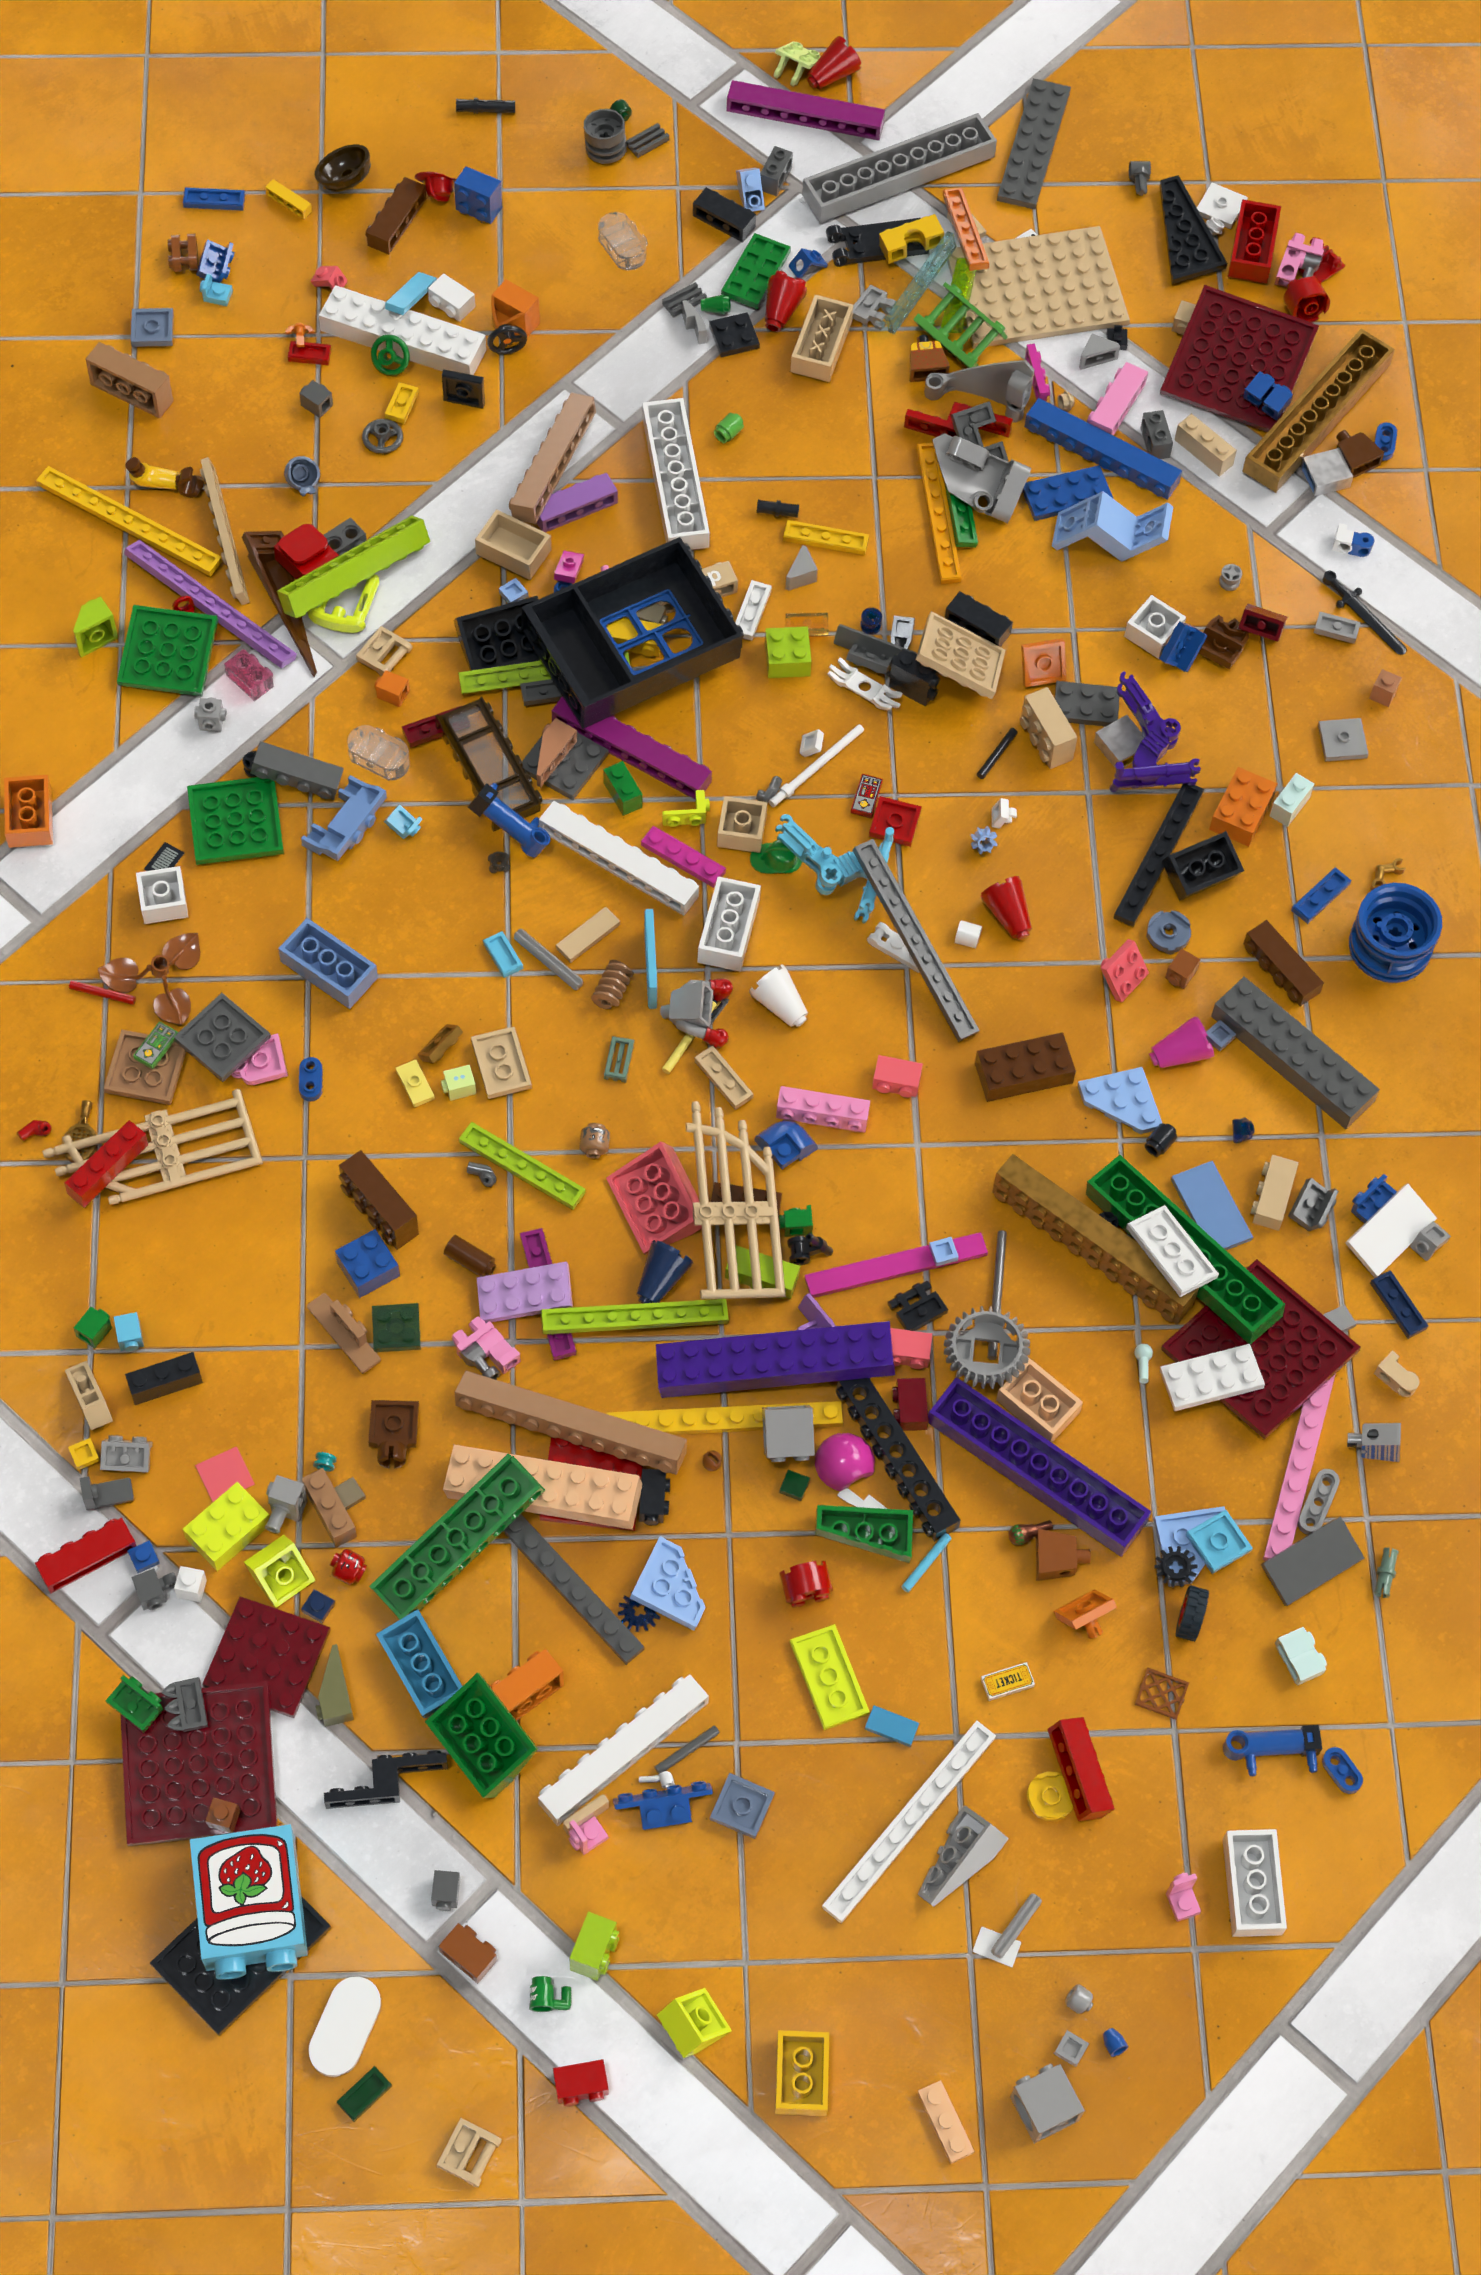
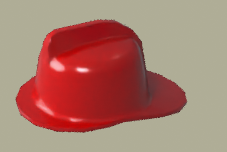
M419 172L415 175L416 180L426 185V192L429 197L437 201H449L450 195L453 193L455 178H450L438 172Z

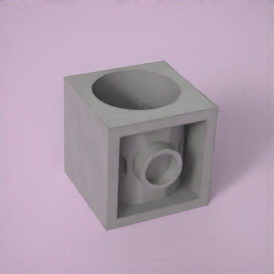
M810 1405L762 1407L764 1455L770 1458L771 1462L786 1461L785 1457H793L795 1461L809 1460V1456H815L813 1408Z
M1049 2064L1038 2071L1039 2074L1035 2077L1030 2078L1027 2075L1016 2081L1017 2085L1013 2087L1010 2098L1034 2144L1078 2122L1085 2111L1061 2064L1055 2067Z

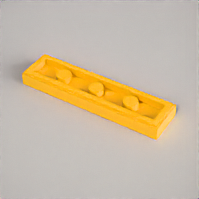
M787 520L783 541L864 556L869 540V534Z

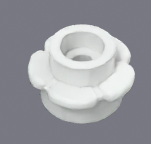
M1212 217L1206 221V225L1212 235L1222 234L1224 224L1219 219Z

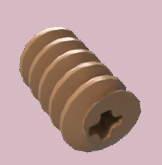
M609 960V964L606 966V970L603 972L602 978L599 980L598 986L591 996L592 1001L603 1009L618 1006L620 1004L618 999L623 998L622 992L626 991V985L630 983L629 977H633L634 972L618 960Z

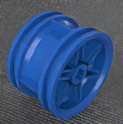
M1389 883L1374 888L1361 902L1356 920L1351 929L1349 950L1352 959L1365 974L1383 982L1398 983L1415 978L1428 965L1433 949L1440 937L1442 930L1440 909L1432 897L1413 885Z

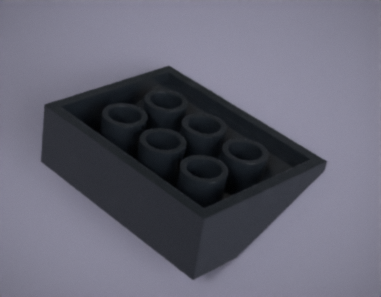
M538 596L455 618L454 625L470 671L540 661L521 630L522 607L539 600Z

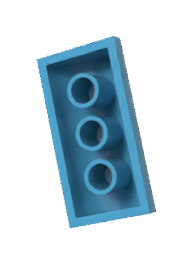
M418 1609L376 1634L423 1718H429L462 1687Z

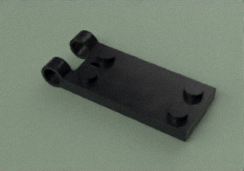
M921 218L843 228L839 225L829 226L826 229L828 241L830 243L845 241L847 250L845 248H838L833 251L832 258L834 264L841 267L847 264L885 260L886 258L879 246V233ZM914 241L907 244V257L929 254V250L925 251L923 245L919 242Z

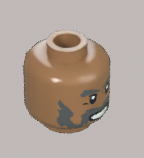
M588 1124L587 1127L581 1130L580 1150L586 1153V1156L589 1158H599L600 1155L607 1153L609 1150L610 1132L602 1124Z

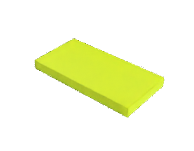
M835 1624L790 1639L791 1648L823 1730L869 1715V1709Z

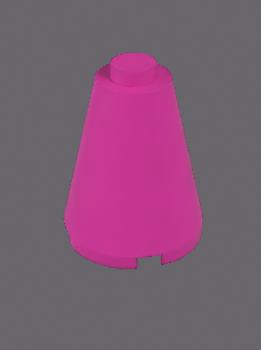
M1195 1016L1151 1047L1152 1052L1149 1053V1057L1154 1066L1158 1065L1159 1068L1210 1059L1214 1057V1051L1211 1042L1208 1043L1206 1037L1208 1035L1201 1021Z

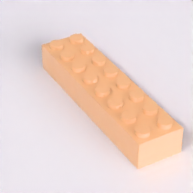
M454 1445L443 1487L447 1498L460 1500L507 1453ZM510 1454L545 1489L524 1510L525 1512L633 1530L643 1485L639 1475Z

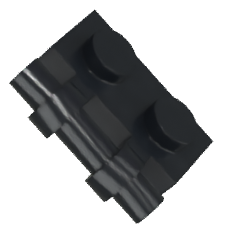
M929 1281L921 1284L917 1283L912 1286V1289L905 1293L900 1292L894 1295V1299L888 1301V1306L891 1310L898 1306L902 1308V1310L896 1312V1317L905 1330L915 1331L948 1313V1308L936 1291L929 1295L926 1293V1291L932 1288ZM915 1297L920 1299L911 1305L908 1302Z

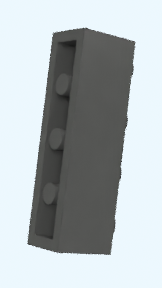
M260 741L250 773L262 779L267 778L276 781L280 785H289L302 792H311L321 798L334 800L344 768Z

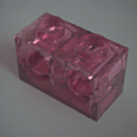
M244 649L224 663L226 676L254 702L274 687L271 670L266 666L263 667L254 654H249Z

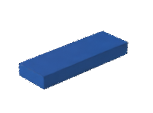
M185 187L183 207L243 211L245 190Z
M1335 867L1292 907L1291 911L1308 924L1351 884L1352 880Z

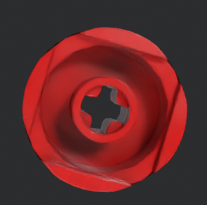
M1316 276L1304 277L1299 280L1294 279L1288 283L1283 300L1292 316L1312 323L1319 319L1318 316L1322 312L1325 314L1328 311L1330 298Z
M817 1561L798 1564L790 1567L791 1572L785 1574L784 1570L779 1573L786 1602L791 1603L793 1608L805 1605V1600L815 1599V1602L829 1599L828 1595L833 1591L826 1561H822L821 1565H817Z

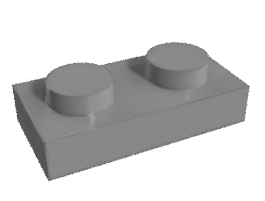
M1319 612L1314 633L1355 644L1361 622Z

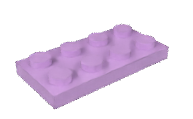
M567 1262L477 1277L480 1318L486 1323L541 1314V1309L573 1308L569 1264Z

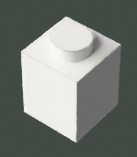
M180 1566L174 1587L177 1598L201 1603L207 1582L205 1572Z

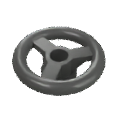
M377 419L366 425L362 433V441L372 452L380 454L390 453L401 445L403 431L394 421ZM369 432L376 436L378 440L377 447L370 443L368 439ZM397 435V439L392 445L384 447L385 442L390 437Z

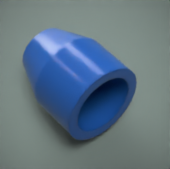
M1110 2028L1103 2033L1104 2045L1111 2057L1118 2056L1128 2049L1129 2046L1125 2039L1114 2028Z

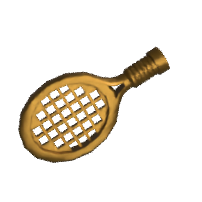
M82 1101L80 1121L65 1133V1136L70 1135L71 1138H75V1140H72L73 1142L77 1141V1138H80V1140L88 1138L87 1135H90V1137L96 1136L95 1131L88 1124L93 1104L91 1101ZM97 1145L87 1147V1150L83 1148L77 1151H82L79 1154L83 1160H86L95 1153ZM64 1153L65 1157L71 1163H74L69 1153Z

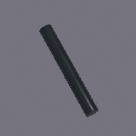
M1010 728L978 771L977 776L980 779L985 778L1017 735L1016 729Z

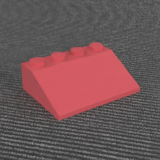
M659 1142L606 1177L643 1254H648L653 1240L669 1245L702 1229V1225L694 1226L693 1203L699 1202V1198L673 1147Z

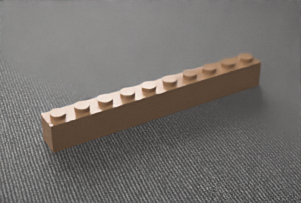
M465 1371L455 1391V1406L463 1410L474 1411L485 1417H493L508 1424L522 1426L530 1431H538L553 1438L570 1441L572 1444L586 1446L597 1452H605L620 1459L637 1462L642 1466L659 1469L665 1473L677 1475L687 1452V1439L469 1371Z

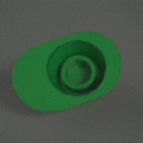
M780 840L762 844L760 853L751 852L750 855L752 867L760 873H792L802 865V861Z

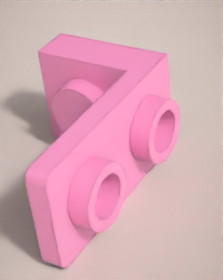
M595 1816L580 1826L577 1825L574 1819L569 1822V1842L576 1851L580 1849L583 1855L608 1839L607 1833Z
M1182 1873L1175 1876L1174 1881H1172L1166 1892L1177 1922L1201 1913L1192 1889L1197 1880L1196 1874L1188 1875V1873Z

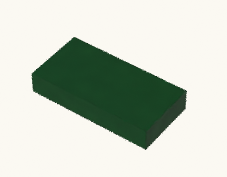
M374 2066L336 2103L355 2122L392 2087V2084Z

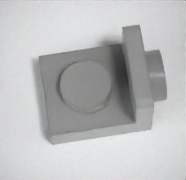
M1433 1221L1419 1232L1410 1247L1428 1261L1434 1252L1444 1245L1451 1236Z

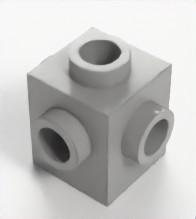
M212 697L200 698L199 706H195L194 718L198 719L200 730L222 731L223 721H226L227 715L226 708H223L222 700Z

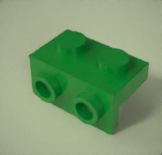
M122 1675L120 1678L122 1682L105 1701L144 1733L163 1711L160 1704L161 1699L152 1691L148 1694L141 1689L143 1685L133 1676L128 1679Z

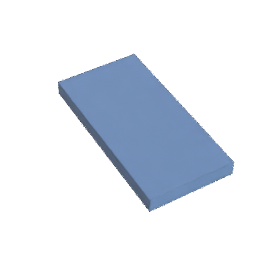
M1213 1161L1171 1177V1181L1191 1219L1225 1250L1253 1239V1235Z

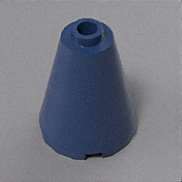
M653 1240L636 1293L640 1297L638 1301L642 1304L659 1303L691 1268L693 1260L688 1256H685L683 1259L679 1254V1250L661 1241L656 1242Z

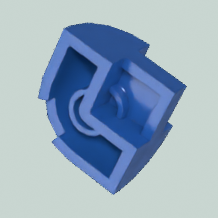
M783 1120L777 1122L754 1138V1141L762 1150L764 1147L771 1148L772 1158L781 1169H784L797 1159L801 1161L818 1149L817 1144L804 1128L792 1121Z

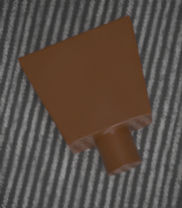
M1343 430L1337 434L1336 439L1339 441L1337 448H1340L1353 478L1381 466L1384 452L1364 433L1360 432L1350 436L1346 430Z

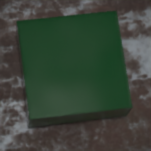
M788 1470L779 1493L802 1501L810 1477Z

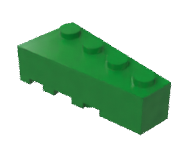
M817 1505L815 1535L910 1563L912 1558L913 1510Z

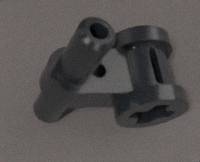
M808 1233L805 1237L795 1236L787 1240L788 1247L791 1250L789 1262L799 1266L808 1264L812 1255L824 1253L826 1256H830L833 1253V1249L827 1245L824 1239L816 1237L811 1233Z

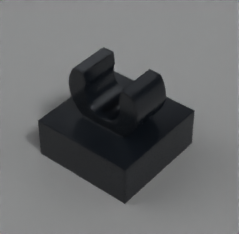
M1114 325V328H1107L1106 339L1119 343L1120 350H1127V329H1122L1123 325Z

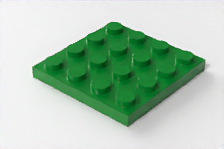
M133 605L117 684L127 687L203 696L218 617L215 615Z
M255 777L187 786L196 865L284 854L275 781Z

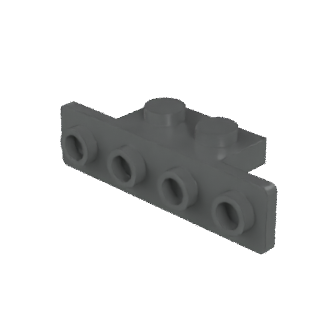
M839 624L837 627L834 644L850 649L846 660L851 661L857 666L872 669L876 673L886 674L891 667L890 661L895 654L898 655L902 649L914 652Z

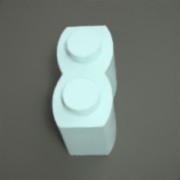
M1301 1627L1277 1638L1275 1642L1276 1648L1297 1686L1325 1672V1666H1327L1325 1657L1314 1648L1315 1639L1310 1631L1307 1632L1304 1627Z

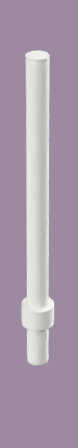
M858 724L789 784H784L779 789V792L768 801L769 804L775 807L783 799H788L792 796L796 788L864 731L862 725Z

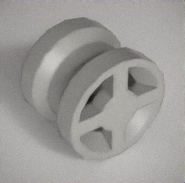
M1235 564L1225 565L1219 579L1220 586L1228 591L1236 590L1240 585L1242 577L1241 568Z

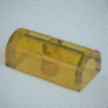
M828 613L785 614V627L808 626L809 636L828 635Z

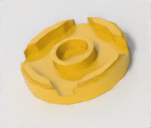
M1047 1771L1038 1774L1031 1781L1027 1790V1803L1030 1810L1038 1818L1045 1821H1058L1071 1813L1073 1805L1062 1774Z

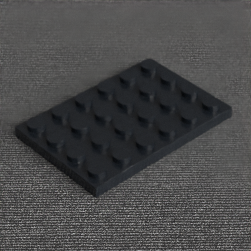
M302 1897L308 1951L331 1929V1926ZM197 1918L150 1962V1965L218 2036L224 2033L288 1971H268L266 1962L246 1965V1975L242 1977L217 1979L215 1970L206 1971L201 1959Z

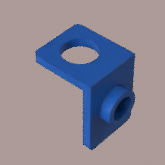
M801 248L790 262L789 268L797 278H802L811 265L826 268L828 264L818 251ZM801 259L804 265L802 270L798 271L796 264Z

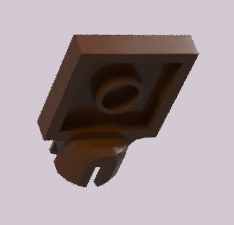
M371 1400L368 1443L369 1447H376L378 1449V1463L382 1467L390 1468V1458L394 1460V1469L402 1467L406 1461L407 1449L416 1448L419 1401Z

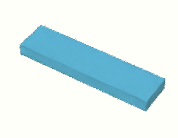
M418 272L386 301L385 309L404 315L428 292V288L437 278Z

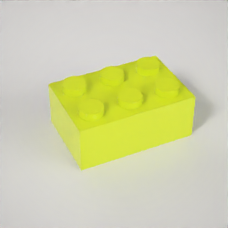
M236 1482L183 1528L185 1539L218 1571L266 1529L265 1526L270 1516Z

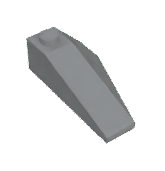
M965 1805L950 1824L946 1832L949 1834L945 1845L940 1846L937 1852L940 1855L935 1866L929 1869L918 1893L921 1898L933 1907L993 1860L1009 1839L991 1823Z

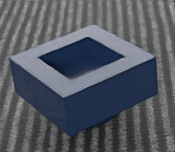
M314 1589L301 1608V1611L323 1623L335 1605V1600Z

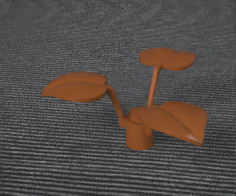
M198 933L182 934L169 940L163 947L162 955L153 957L151 965H147V968L139 975H137L138 966L133 960L117 958L98 968L100 978L111 990L129 993L136 988V980L141 979L151 971L152 975L156 978H162L165 993L159 994L154 1000L153 1009L155 1014L165 1022L182 1025L190 1015V998L180 988L169 992L167 975L169 973V966L173 964L181 970L191 969L197 965L200 959Z

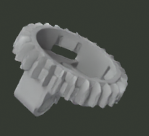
M981 1306L980 1311L977 1313L972 1308L971 1315L963 1312V1319L956 1317V1324H950V1331L946 1332L945 1337L947 1339L944 1341V1346L947 1347L944 1349V1355H948L946 1363H951V1371L958 1370L956 1377L959 1378L964 1375V1383H967L970 1379L973 1380V1387L980 1382L982 1389L985 1388L986 1383H990L992 1389H994L995 1382H998L1001 1387H1003L1004 1380L1012 1383L1011 1375L1018 1378V1370L1024 1371L1025 1365L1023 1363H1028L1029 1360L1027 1355H1030V1348H1028L1030 1340L1026 1339L1028 1332L1022 1331L1024 1328L1023 1324L1016 1325L1017 1317L1009 1319L1010 1312L1002 1315L1001 1308L997 1312H993L992 1306L989 1307L988 1311H984L983 1306ZM972 1320H974V1328L969 1330L965 1335H960V1329L962 1328V1330L964 1331L967 1327L972 1325ZM1005 1323L1007 1324L1006 1328L1012 1333V1335H1017L1016 1341H1013L1004 1332L1003 1327ZM975 1340L1000 1343L998 1364L973 1361Z

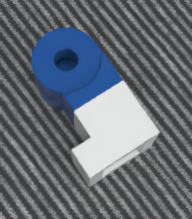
M1339 523L1332 551L1366 557L1372 550L1375 542L1374 537L1367 532L1358 533L1347 530V525Z

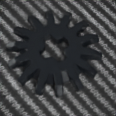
M1172 1546L1168 1547V1554L1161 1550L1163 1558L1157 1556L1155 1559L1161 1564L1154 1565V1569L1161 1570V1572L1156 1574L1157 1577L1165 1576V1579L1162 1581L1164 1584L1169 1579L1172 1580L1171 1587H1175V1581H1178L1180 1587H1184L1182 1580L1190 1584L1192 1581L1188 1576L1196 1577L1197 1574L1192 1572L1191 1569L1198 1568L1197 1564L1191 1565L1195 1557H1187L1190 1551L1186 1550L1183 1554L1180 1552V1546H1177L1176 1552H1173ZM1173 1561H1177L1178 1565L1183 1568L1179 1569L1178 1573H1174V1570L1169 1568V1566L1173 1565Z

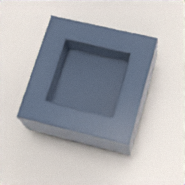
M1221 1020L1206 1032L1208 1042H1211L1218 1051L1226 1047L1236 1036V1033Z

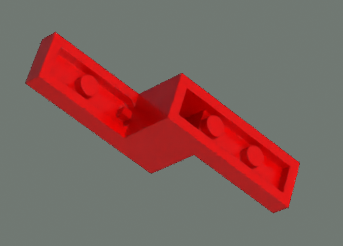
M954 401L947 420L924 414L920 411L907 409L904 428L934 437L944 433L952 437L957 436L950 415L971 408V406ZM994 413L995 422L978 427V429L1009 438L1013 419Z

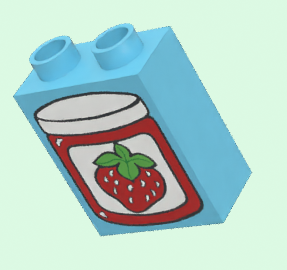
M291 1824L190 1839L201 1959L206 1971L215 1970L217 1979H234L246 1975V1965L266 1962L267 1970L272 1972L286 1971L297 1967V1957L308 1956L296 1843Z

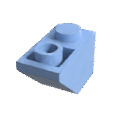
M760 169L736 170L738 190L743 207L750 209L752 212L765 210Z

